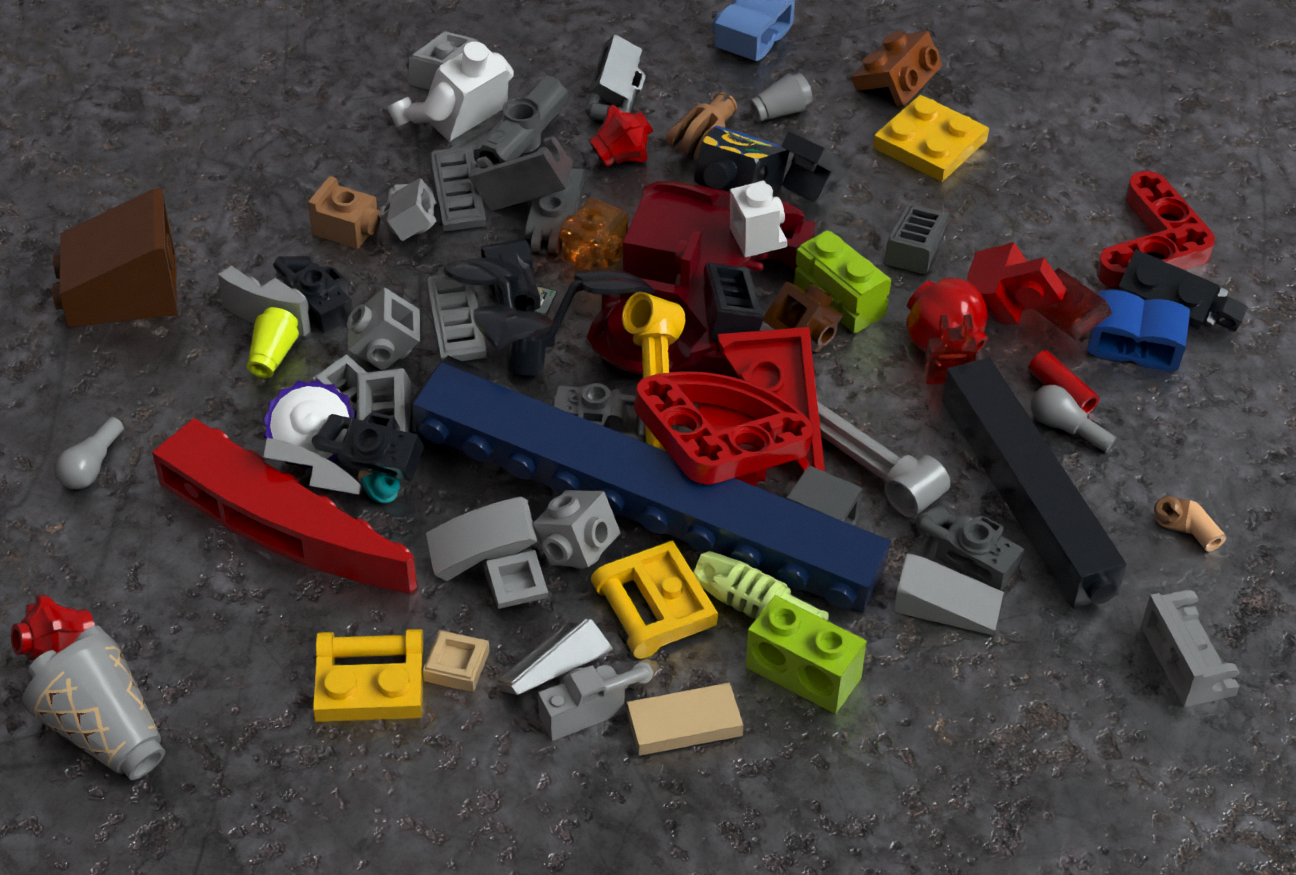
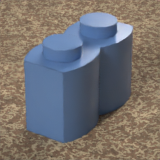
M733 0L731 5L726 7L723 12H718L712 24V33L715 34L714 46L755 61L761 60L770 51L774 42L782 39L794 22L795 0Z

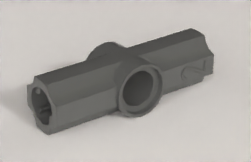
M546 75L542 80H537L523 97L508 100L503 106L502 120L474 149V160L477 162V159L487 157L493 165L517 159L522 153L536 150L541 144V132L569 102V92L563 87L560 80Z

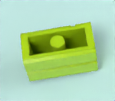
M827 230L801 244L797 249L796 265L798 267L795 269L794 284L806 290L810 284H813L832 296L834 299L830 306L843 314L841 323L853 333L862 331L881 320L887 314L889 301L887 296L890 293L891 279L845 243L839 236Z

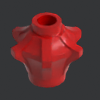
M612 104L607 107L606 118L602 126L596 131L597 134L588 139L606 168L613 163L618 164L623 161L633 160L643 163L648 160L646 152L647 136L653 132V129L640 110L632 114L631 112L622 111Z
M46 594L37 595L35 604L26 605V616L21 623L12 625L11 644L16 655H25L34 661L47 651L54 650L58 654L73 644L81 633L95 626L94 620L87 609L76 610L70 607H63L56 604Z

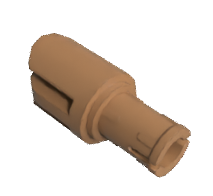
M720 92L714 96L710 103L698 104L692 107L667 133L668 144L674 147L681 141L680 152L689 156L695 151L694 160H698L701 144L705 137L716 125L725 128V122L737 111L735 99L730 95L724 103H721L727 93Z

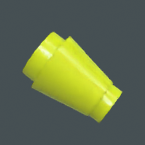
M270 307L265 309L263 314L256 317L246 365L250 373L261 378L273 376L274 371L299 336L297 329L298 320L293 314L281 308Z

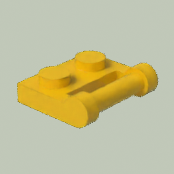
M673 540L605 564L591 575V582L597 593L607 598L629 636L627 640L628 647L637 659L648 658L655 654L661 646L717 626V610ZM634 580L658 620L657 622L646 626L624 589V583Z
M406 629V635L335 637L334 632L317 633L313 705L315 722L422 718L424 658L422 629ZM406 655V663L335 665V658Z

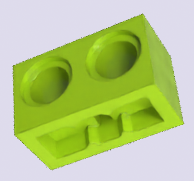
M774 595L748 629L745 667L837 714L862 678L867 640Z

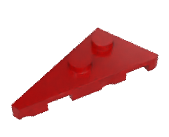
M802 327L718 334L719 349L739 379L756 384L777 394L795 406L811 421L814 430L809 452L806 456L793 460L801 474L803 475L809 465L825 472L810 328Z

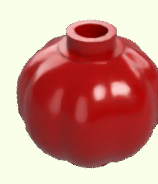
M953 277L944 278L937 283L929 280L923 283L907 302L906 307L910 310L906 318L908 335L912 343L924 353L943 359L954 358L964 353L972 357L986 344L988 336L984 334V330L989 318L988 307L981 292L970 282Z

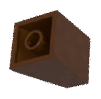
M162 188L152 189L60 233V252H53L54 272L56 278L60 279V282L52 284V293L56 310H64L68 327L178 315L176 252Z

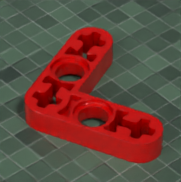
M1139 171L1133 174L1129 180L1126 200L1154 234L1116 244L1102 251L1097 267V277L1104 285L1111 288H1118L1135 249L1144 253L1155 252L1162 254L1166 257L1162 261L1187 270L1207 263L1215 243L1213 232L1163 176L1152 171ZM1160 215H1172L1180 220L1170 221L1160 217Z

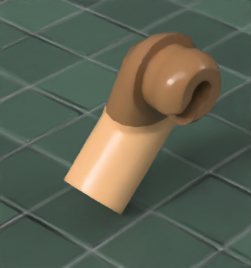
M1164 496L1155 503V519L1165 529L1192 534L1207 552L1218 549L1225 542L1226 535L1197 502Z

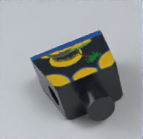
M716 125L702 141L694 182L708 188L730 192L732 188L765 181L766 184L772 187L773 191H776L782 187L789 151L782 148V145ZM764 167V174L759 173L760 170Z

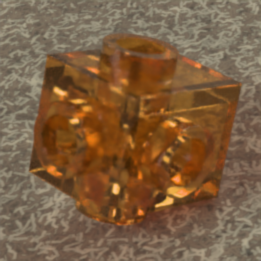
M590 197L574 215L568 216L562 224L560 238L562 239L563 260L583 269L608 268L612 262H617L623 255V241L628 231V212Z

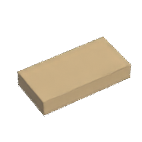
M730 682L627 702V716L639 756L743 736L744 725Z

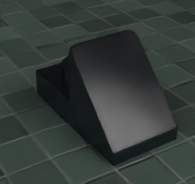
M789 131L781 146L794 154L791 166L783 180V187L812 201L820 200L849 171L852 165L826 148Z

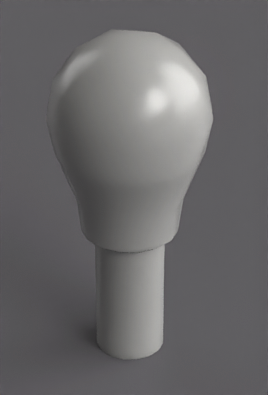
M1046 385L1034 393L1031 401V410L1039 423L1064 430L1072 435L1077 433L1105 453L1114 444L1117 437L1088 419V414L1079 407L1074 398L1064 388L1057 385Z
M109 417L92 437L85 438L82 442L69 447L59 454L54 469L56 478L62 485L70 489L82 490L95 482L102 461L107 454V448L124 429L122 422L115 417Z

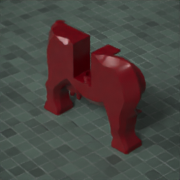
M656 181L644 187L641 201L623 241V271L633 274L655 289L656 297L679 304L684 310L685 326L683 332L673 344L668 345L669 373L706 372L738 378L720 351L718 342H714L711 339L703 272L705 263L745 267L751 271L761 272L764 265L758 261L776 260L785 263L795 272V269L798 267L796 265L797 249L801 244L815 237L816 222L805 221V214L795 206L781 201L784 208L785 221L780 223V228L787 239V247L745 258L730 229L729 191L674 181ZM635 293L602 294V309L591 323L586 337L587 342L597 354L610 364L623 371L643 375L642 347L633 342V334L624 328L622 322L623 308L627 300Z

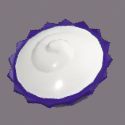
M318 379L308 383L297 380L291 387L281 388L277 398L268 402V413L262 418L266 427L264 438L266 440L271 438L284 441L312 451L331 462L339 460L338 454L315 449L311 441L312 437L329 415L336 414L355 419L357 411L350 406L349 396L339 393L334 384L324 385ZM347 429L341 431L335 439L336 442L343 443ZM284 461L286 464L297 465L304 470L313 467Z

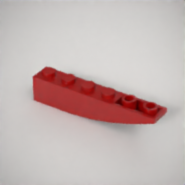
M193 418L152 451L161 486L227 529L259 546L311 568L356 582L411 594L417 588L414 556L403 544L399 542L392 543L376 533L365 520L361 518L354 519L338 509L328 497L316 495L302 486L290 473H281L265 463L263 458L255 451H246L232 442L220 429L210 428L196 418Z

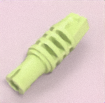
M712 551L702 553L697 561L693 573L702 588L722 603L746 613L751 618L757 619L774 595H777L828 620V612L790 595L791 590L786 583L778 581L756 568L750 567L745 562Z

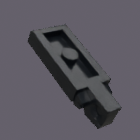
M1135 249L1117 288L1119 291L1137 295L1143 300L1163 299L1184 305L1190 309L1189 325L1197 329L1201 326L1213 328L1216 323L1236 332L1248 309V306L1227 296L1229 291L1219 287L1218 284Z

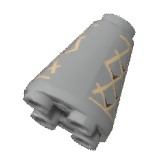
M100 626L88 628L78 636L73 644L58 654L54 650L43 653L29 666L28 673L33 679L29 682L22 700L24 707L35 718L116 773H125L130 780L143 777L163 759L165 750L160 745L161 736L120 647Z

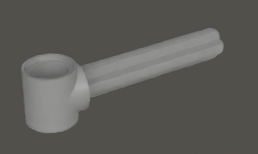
M817 401L821 437L885 480L886 497L899 514L907 518H913L949 490V475L938 460L928 455H922L918 459L911 455L900 458Z

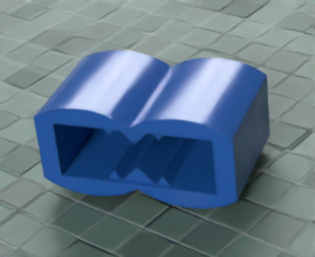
M1099 291L1093 313L1087 351L1099 358L1110 361L1122 362L1133 360L1147 368L1163 371L1178 370L1186 348L1190 309L1169 300H1143L1139 296L1125 291Z

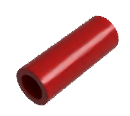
M1041 351L1031 360L1028 366L1029 372L1045 386L1057 385L1064 388L1087 414H1090L1096 408L1100 399L1099 395L1049 351Z

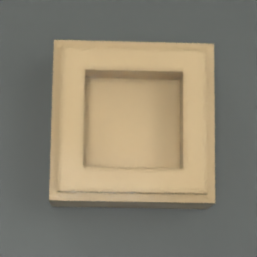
M439 630L423 668L424 682L474 693L489 654V641Z

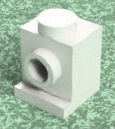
M760 181L730 189V229L744 257L787 247V239L780 228V223L785 221L784 208L778 196L773 197L772 187L766 184L765 181Z

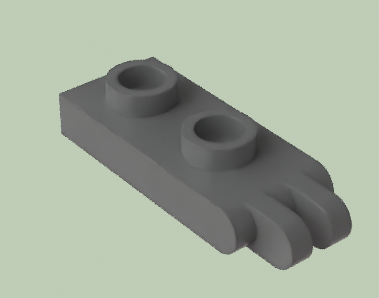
M571 168L566 190L533 199L525 230V239L531 240V252L540 253L543 241L549 242L548 254L556 255L558 254L560 243L569 244L584 185V169Z

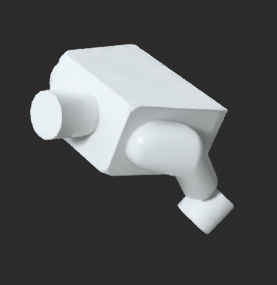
M470 42L465 45L463 53L442 64L436 70L425 102L412 103L410 98L406 97L388 106L387 109L396 127L410 121L413 123H430L450 142L503 110L504 104L508 101V82L512 79L514 71L499 53H492L480 42Z

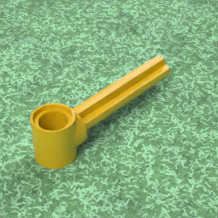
M637 292L627 300L622 312V322L624 328L633 334V342L642 347L643 378L669 373L668 345L673 344L683 332L685 326L684 310L679 304L645 292ZM645 425L646 443L665 450Z

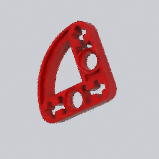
M706 372L656 374L641 379L637 384L634 401L636 414L684 474L697 483L707 485L720 483L800 459L809 452L814 430L811 421L791 403L756 384L730 376ZM693 403H706L727 407L752 416L757 420L715 431ZM676 425L685 426L691 429L692 432H677L670 427ZM737 445H753L760 449V451H746L739 448Z

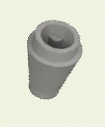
M787 73L756 95V97L750 99L749 107L754 118L761 122L805 111L806 105L813 102V95L807 80L801 73L795 75Z

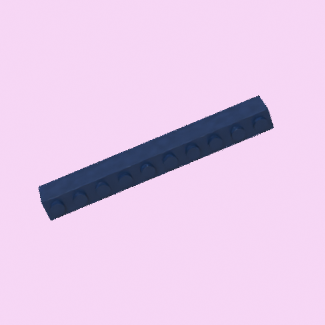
M443 362L439 364L413 403L416 432L432 443L449 445L465 452L476 461H488L508 469L510 473L518 478L532 479L552 487L560 495L565 490L604 491L614 515H621L641 523L643 527L653 533H665L685 541L695 550L701 552L712 551L745 562L750 567L762 571V573L786 583L789 588L795 590L803 589L823 597L835 607L841 609L850 608L864 614L886 568L891 540L735 478L709 485L697 483L684 474L665 450Z

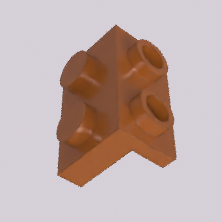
M897 31L887 35L882 40L883 44L874 53L866 56L862 60L863 64L851 76L856 91L889 87L896 105L905 106L942 66L939 52L933 43L929 31L905 34L904 31Z

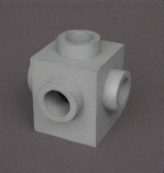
M384 287L364 305L361 304L354 308L349 315L347 321L348 350L359 359L367 361L380 370L385 371L398 359L405 358L412 348L420 342V309Z
M565 490L548 504V508L533 523L549 564L572 566L576 569L586 568L596 563L603 551L621 533L604 491Z

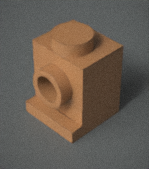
M329 176L308 201L311 230L314 236L359 249L367 237L373 235L379 227L381 218L379 217L380 211L377 210L376 197L340 186L335 177Z

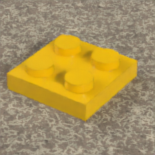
M920 94L874 135L873 148L943 182L987 141L989 127Z

